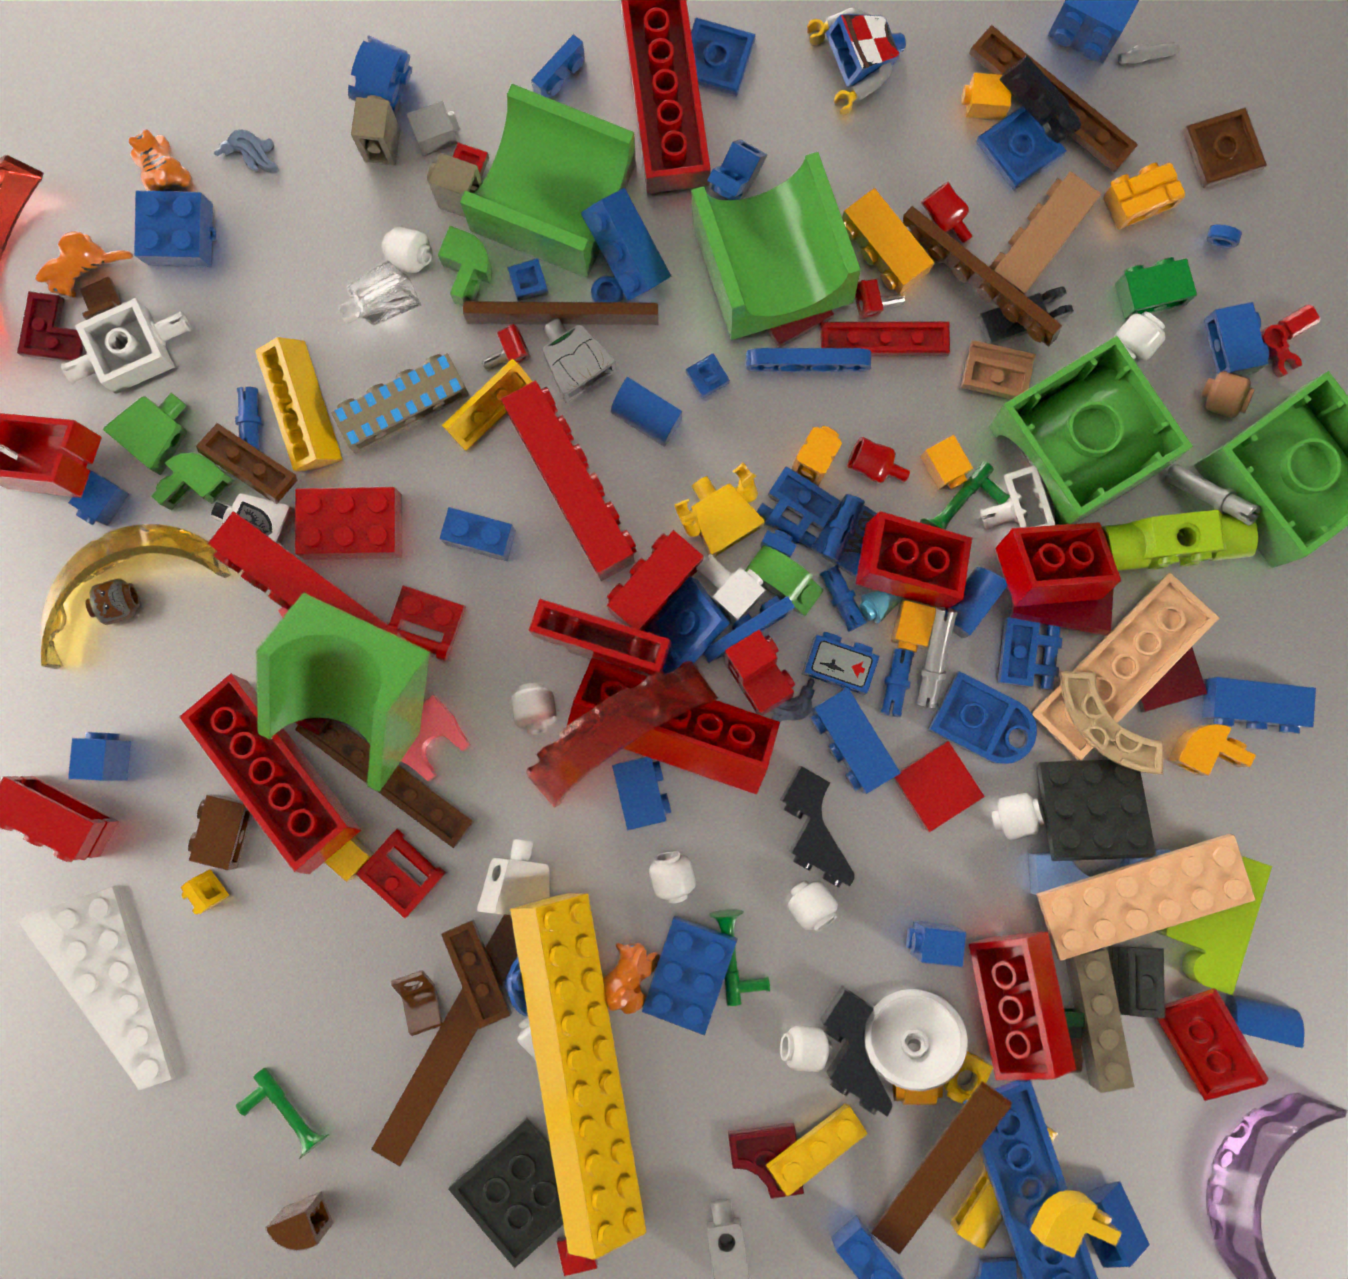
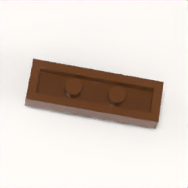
M218 423L196 445L197 451L275 504H278L298 481L296 474Z
M474 919L441 933L479 1029L511 1016L512 1011Z

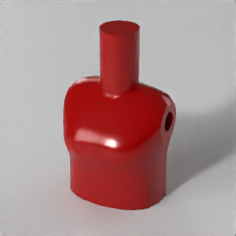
M949 181L939 186L921 201L932 222L945 232L952 229L962 244L973 237L962 221L969 213V207L956 194Z
M865 437L858 439L848 460L847 467L849 469L857 471L877 483L884 482L888 475L905 482L910 475V470L894 463L896 455L894 449L875 443Z

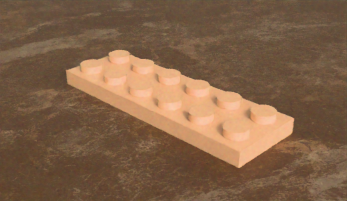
M1168 573L1072 672H1096V683L1100 698L1108 714L1118 723L1209 630L1219 617L1176 577ZM1059 684L1032 712V715L1077 760H1082L1094 747L1085 740L1072 722Z
M1226 834L1037 893L1056 957L1060 961L1255 901L1237 841L1233 834Z

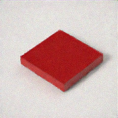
M949 741L944 742L911 763L893 778L927 832L933 831L985 797Z

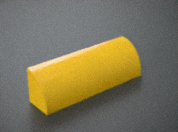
M276 337L256 349L255 352L293 471L315 470L342 461L343 458L305 341Z
M1047 1126L1051 1141L1053 1143L1058 1133L1049 1126ZM986 1168L950 1222L958 1235L981 1249H985L1003 1221Z

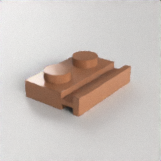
M975 340L971 342L961 388L1007 399H1013L1029 389L1036 354Z

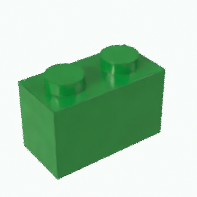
M1174 257L1162 259L1156 262L1155 266L1144 268L1143 265L1132 266L1124 270V274L1115 283L1125 320L1134 313L1143 314L1144 311H1147L1151 314L1185 306L1197 296L1187 258L1175 261Z

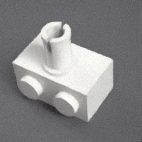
M1034 465L1004 475L1011 497L1008 498L1009 502L980 510L986 530L1015 520V523L1019 522L1020 527L1055 525L1039 472Z
M711 553L696 568L718 588L712 599L732 624L745 616L761 599L765 591L761 586L764 583L763 580L754 571L749 569L745 572L740 567L731 574Z

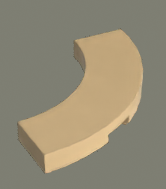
M1061 671L1060 686L1066 709L1072 722L1085 740L1099 753L1121 766L1139 772L1163 775V741L1138 736L1121 727L1108 714L1097 689L1096 672Z

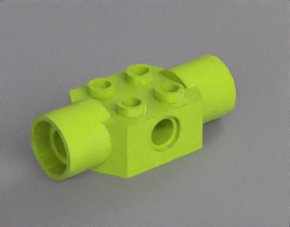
M1219 510L1152 516L1126 524L1102 526L1118 571L1140 568L1156 570L1167 568L1168 565L1180 563V567L1198 565L1201 564L1200 561L1206 560L1217 561L1252 557L1258 546L1256 522L1246 525L1227 513L1222 514Z

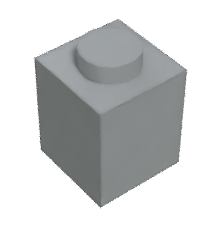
M443 101L407 113L422 156L458 143L455 131L460 130L453 111L447 113Z

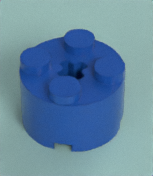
M369 35L367 36L368 42H362L355 57L351 75L355 76L356 82L355 87L348 85V97L353 101H356V97L367 98L370 95L382 97L389 101L394 114H396L401 103V96L398 95L401 84L407 86L412 74L413 67L409 66L410 54L404 49Z

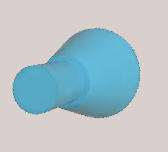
M881 591L868 593L861 596L860 610L868 621L872 620L879 624L900 603L903 597Z

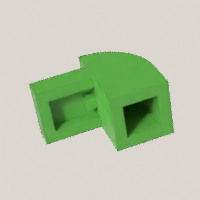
M449 226L438 257L442 266L458 272L450 295L454 304L463 307V302L476 298L480 287L478 279L490 284L492 266L484 245L476 236Z
M182 453L165 462L173 473L171 476H166L159 481L156 491L151 497L160 505L172 511L193 489L199 496L213 504L235 480L208 458L196 453Z
M765 545L762 546L745 570V572L749 569L754 571L763 580L764 583L761 586L764 589L779 595L782 599L788 596L795 606L794 610L804 616L807 615L824 591L812 579L813 575L781 552Z

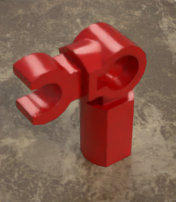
M1310 304L1283 318L1278 324L1268 326L1260 331L1263 342L1268 346L1269 358H1272L1274 361L1272 366L1273 372L1279 378L1288 374L1284 367L1285 361L1290 363L1292 369L1302 366L1300 357L1290 352V345L1287 340L1293 339L1320 322L1317 311Z

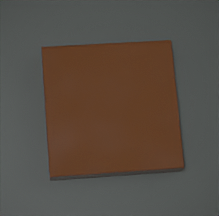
M1246 107L1187 125L1182 130L1203 189L1261 171L1267 166Z

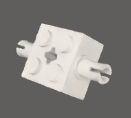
M134 298L76 324L75 327L87 354L68 363L61 364V369L67 371L64 372V375L71 384L96 373L100 383L116 394L174 368V364L165 346L166 341L192 329L190 324H187L189 321L182 311L156 323L150 311Z

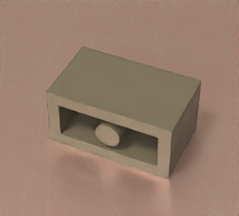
M374 95L367 96V98L356 97L351 136L364 162L396 165L401 129L389 101Z
M440 153L437 162H433L430 165L427 174V181L438 207L465 217L460 204L464 191L474 193L482 184L477 165Z

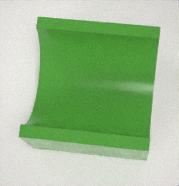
M511 84L507 93V115L504 131L493 164L478 190L474 193L465 190L460 201L470 231L588 278L600 248L581 212L601 199L623 188L626 189L636 166L634 132Z
M819 152L806 155L801 167L785 182L753 197L739 200H719L709 196L704 186L691 190L693 230L731 340L854 302L861 269Z
M1115 336L1005 403L989 426L995 437L1002 435L1009 438L1032 461L1044 480L1052 498L1055 509V525L1077 524L1165 470L1193 447L1118 336Z
M1329 371L1294 391L1271 412L1194 464V467L1204 479L1224 489L1231 488L1237 492V496L1261 507L1260 513L1252 512L1259 515L1255 521L1258 530L1257 549L1272 568L1308 556L1348 526V395Z
M303 593L256 650L258 734L271 739L283 727L308 718H329L344 722L359 731L368 741L370 757L367 787L380 792L420 733L430 652Z

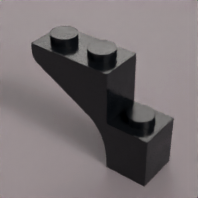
M799 766L780 799L781 802L786 804L783 809L784 811L800 820L803 815L808 816L789 852L796 855L793 862L808 871H811L813 866L824 871L822 879L838 888L842 882L851 886L855 874L825 826L822 817L823 798L831 782L803 766Z
M841 985L820 1018L823 1025L826 1026L824 1032L840 1043L843 1038L846 1039L826 1071L832 1080L830 1085L845 1096H848L851 1092L861 1100L858 1104L871 1114L876 1115L879 1111L888 1117L893 1107L892 1101L871 1064L863 1044L864 1028L874 1008Z

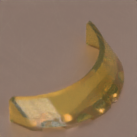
M139 524L119 528L104 534L101 538L89 542L70 558L55 578L49 590L41 618V666L53 669L63 666L56 652L54 639L66 625L67 616L64 602L77 586L131 557L149 553L180 556L197 562L224 578L231 575L228 567L213 557L216 550L207 544L209 541L181 528L161 524Z

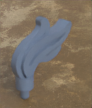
M240 129L234 131L227 140L219 143L220 147L214 150L215 156L223 153L228 155L234 151L241 152L246 165L256 172L259 169L255 163L267 172H277L279 170L277 164L271 162L265 152H269L272 149V140L268 138L266 141H263L247 130Z
M810 678L807 685L802 687L799 696L791 698L773 709L772 711L775 713L772 719L781 722L783 720H800L807 717L812 711L811 699L815 692L812 689L815 683L814 679Z

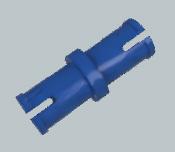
M243 387L237 388L238 416L235 417V424L239 427V437L260 451L259 426L262 425V418L258 416V388L245 387L246 391H244Z
M845 494L836 519L830 523V528L832 529L820 555L835 562L841 561L850 536L855 534L856 529L854 526L865 504L864 500L851 494Z
M835 565L828 568L829 570L821 572L819 575L822 577L833 599L830 602L833 607H837L848 632L866 624L867 621L864 619L854 599L856 594L854 590H849L839 570V566Z
M894 649L890 674L885 677L884 681L887 688L880 713L889 716L892 703H894L893 717H901L905 692L907 689H910L911 682L908 681L915 653L906 650L903 663H901L902 649Z

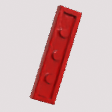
M950 321L821 322L820 345L821 348L868 349L871 351V356H948L950 354Z

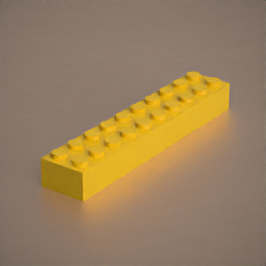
M588 893L561 894L511 908L510 912L568 1253L596 1260L647 1232Z

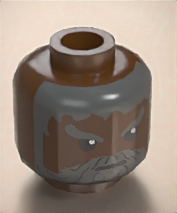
M117 578L92 586L89 592V599H86L85 605L88 614L92 618L96 617L102 624L110 625L133 618L136 608L140 607V599L132 583L128 584L123 579Z

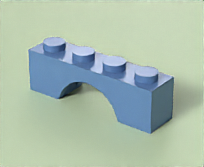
M1155 848L1156 854L1153 857L1168 853L1170 850ZM1050 852L1028 853L1030 893L1037 895V893L1090 877L1080 871L1074 861L1052 862ZM1126 858L1121 861L1117 868L1149 858Z

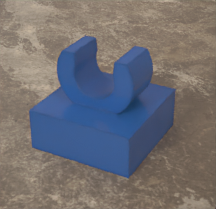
M714 353L686 369V374L701 399L730 383V379Z

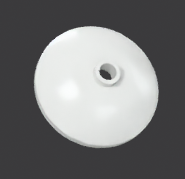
M917 989L894 992L883 998L874 1007L865 1026L864 1042L871 1064L884 1079L900 1088L913 1091L938 1088L949 1082L958 1073L965 1060L968 1045L965 1025L954 1007L934 993ZM916 1043L919 1045L920 1050L916 1052L911 1051L908 1045Z

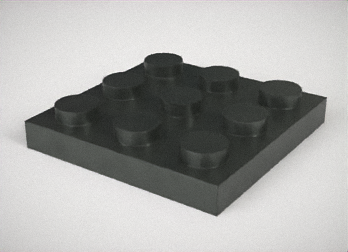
M1111 760L1039 762L1037 772L1052 862L1150 858L1156 854L1141 772L1126 768Z
M527 1117L448 1188L514 1269L564 1225L550 1144Z

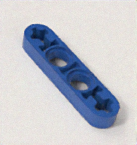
M755 348L746 351V369L754 372H863L871 369V351L862 348Z

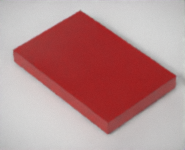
M1216 988L1165 1004V1018H1157L1205 1101L1267 1084L1268 1076Z

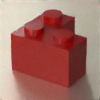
M757 630L725 650L724 664L756 714L764 716L793 697L794 691L792 687L795 686V683L786 669L780 671L778 668L776 653L779 650L770 635L764 637L761 631Z

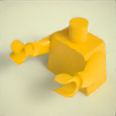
M744 462L733 470L739 477V486L733 487L729 483L716 490L709 477L705 476L691 486L700 499L699 502L691 507V511L687 507L690 499L674 505L687 535L696 537L700 534L707 554L711 553L714 558L763 528L765 523L763 518L749 504L758 496L754 481L757 476L746 467Z

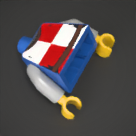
M849 8L832 15L824 23L819 19H812L807 25L808 33L819 31L809 37L811 45L822 44L826 33L847 88L853 87V90L850 92L846 90L839 91L834 98V104L842 99L849 102L848 105L840 109L841 115H846L852 110L853 101L857 98L862 100L881 87L891 75L893 64L899 59L900 53L906 47L904 34H892L885 17L882 15H870L857 8Z

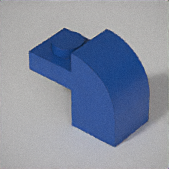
M741 139L733 141L722 165L712 169L707 180L712 183L710 189L728 200L743 199L758 176L768 154Z

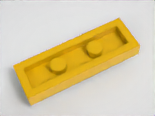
M511 359L441 426L466 451L506 413L501 399L533 381L521 366Z
M845 1103L770 1161L766 1167L788 1197L868 1133L851 1107Z

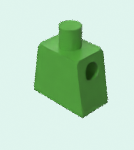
M172 392L160 406L156 405L146 396H143L108 423L103 430L147 468L161 475L167 467L165 462L174 456L187 435V430L175 421L176 417L187 405Z

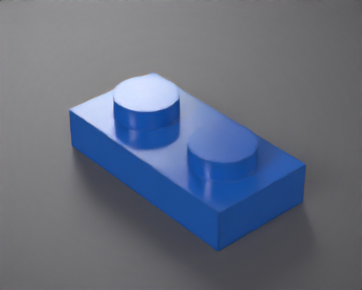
M573 34L531 79L533 92L548 98L550 95L554 96L560 91L565 78L571 72H577L584 62L583 41Z

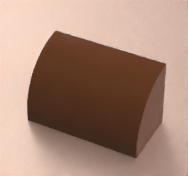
M322 1192L283 1207L266 1227V1231L272 1240L290 1250H305L318 1245L333 1225Z

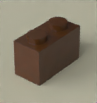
M217 794L206 795V799L201 801L197 811V819H200L197 832H194L189 840L188 851L191 852L189 861L224 870L238 868L252 816L241 800Z

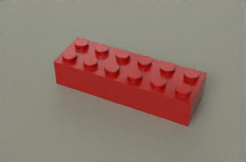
M621 0L622 19L647 194L710 186V182L707 180L711 174L687 1Z
M535 380L503 397L501 401L510 420L600 581L634 564V553L637 552L636 545L627 529L623 532L619 529L618 525L621 524L620 516L611 501L604 502L602 498L605 496L604 488L596 473L593 472L589 475L587 469L590 468L587 463L588 459L579 443L574 446L572 445L571 441L574 438L564 416L557 417L555 415L558 413V410L547 386L541 389Z
M232 511L207 543L216 550L213 557L237 573L244 570L240 577L264 593L268 589L271 590L268 597L288 611L301 595L305 593L407 642L409 641L234 511Z
M591 658L572 702L566 729L757 795L769 766L780 722Z
M230 673L179 716L294 872L310 875L362 831L284 728L274 734L271 739L258 734L257 692L247 680Z

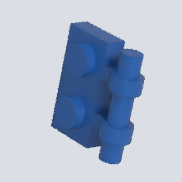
M786 466L768 493V496L778 503L774 509L762 503L757 513L766 520L765 524L772 528L774 526L789 534L795 543L798 544L800 541L811 548L817 537L806 530L811 523L822 530L841 500ZM786 508L802 517L798 525L782 515Z
M1010 617L1005 618L997 683L1033 687L1034 675L1042 676L1040 689L1054 690L1055 678L1059 676V667H1056L1058 649L1062 648L1063 638H1060L1061 627L1047 625L1046 635H1039L1040 623ZM1038 646L1045 647L1043 665L1036 664Z

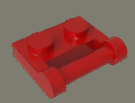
M402 585L388 626L409 640L408 642L435 654L437 659L447 661L466 606ZM403 620L443 633L442 641L438 642L401 630Z
M396 829L356 875L406 919L447 872L440 866L436 868L404 839V833ZM394 848L427 877L422 885L388 855Z

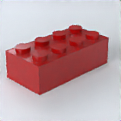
M1048 931L993 936L969 943L995 1079L1051 1080L1076 1070Z

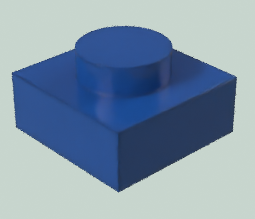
M538 258L507 267L517 301L548 293Z
M767 530L760 547L763 545L768 546L790 558L797 545L791 542L793 538L780 530H775L774 533Z

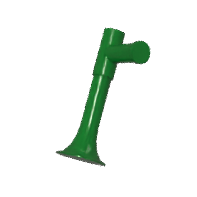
M983 461L941 513L930 520L923 518L920 520V523L946 530L952 518L979 488L991 496L998 505L1005 503L1010 495L1006 494L988 478L994 471V468L990 463Z
M738 909L718 910L709 913V916L715 918L722 933L735 937L736 919L739 915L743 914V911ZM735 948L724 978L727 1006L741 1005V993L770 991L768 976H765V978L739 980Z
M266 1067L253 1076L259 1087L236 1104L237 1111L241 1115L246 1116L252 1108L267 1096L299 1138L302 1147V1154L299 1159L312 1151L329 1136V1134L319 1135L308 1127Z

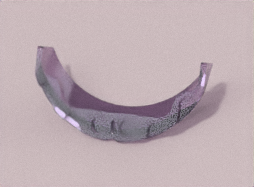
M1299 1092L1283 1095V1098L1272 1101L1259 1109L1254 1108L1242 1117L1243 1121L1230 1136L1226 1135L1221 1142L1212 1161L1211 1177L1207 1181L1206 1210L1210 1218L1215 1246L1237 1279H1276L1266 1256L1261 1228L1262 1205L1270 1177L1280 1159L1298 1139L1324 1123L1346 1117V1109L1330 1101Z

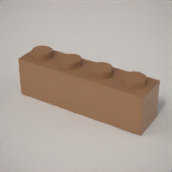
M1071 171L1063 181L1059 178L1055 180L1046 192V195L1050 197L1044 206L1041 203L1035 206L1027 217L1031 221L1029 226L1025 230L1019 227L1008 242L1012 246L1006 255L1000 252L989 266L1024 295L1101 195L1099 191Z

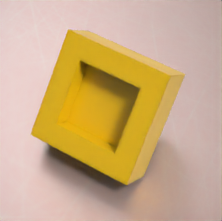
M211 869L188 880L180 887L183 891L182 898L184 900L188 898L194 906L192 912L199 915L223 902L229 896Z

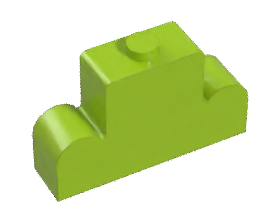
M1243 856L1241 857L1255 901L1156 931L1160 935L1194 947L1193 950L1185 954L1182 960L1183 973L1187 978L1232 996L1272 869L1270 865Z

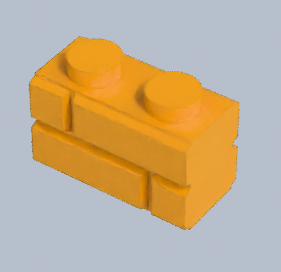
M1155 162L1142 168L1137 176L1130 178L1128 174H1125L1110 183L1111 187L1104 194V201L1109 212H1111V217L1117 229L1120 230L1177 207L1185 198L1186 193L1180 180L1177 179L1178 175L1172 163L1169 162L1159 166Z
M818 426L813 427L797 454L791 469L819 486L842 445L841 439L838 438L839 434L827 426H822L821 428Z

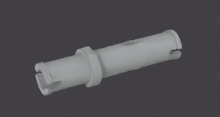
M1176 463L1166 472L1173 477L1165 476V482L1214 506V510H1219L1222 514L1227 513L1246 525L1253 524L1259 516L1252 512L1260 513L1261 507L1237 496V492L1231 488L1224 489Z
M936 607L930 645L925 666L921 670V676L923 677L916 702L924 707L926 706L927 698H929V708L938 707L942 680L946 678L945 665L955 618L958 613L954 609L948 608L947 617H944L945 607Z

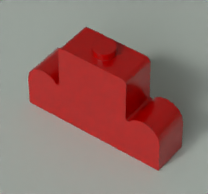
M540 598L528 630L534 637L564 646L572 654L588 659L595 658L630 671L633 668L655 676L661 675L671 644L670 639Z

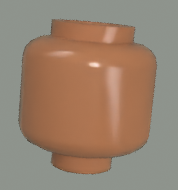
M1221 371L1215 379L1208 378L1201 396L1207 398V410L1229 418H1235L1239 413L1245 414L1255 389L1250 387L1251 381L1249 378Z

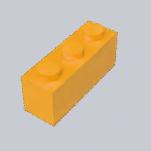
M875 188L844 210L842 219L850 240H855L860 246L861 254L869 265L874 264L879 270L881 280L888 289H894L897 294H902L929 274L934 261Z

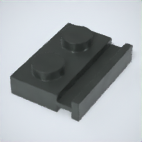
M1113 946V980L1120 1015L1165 1018L1164 948Z

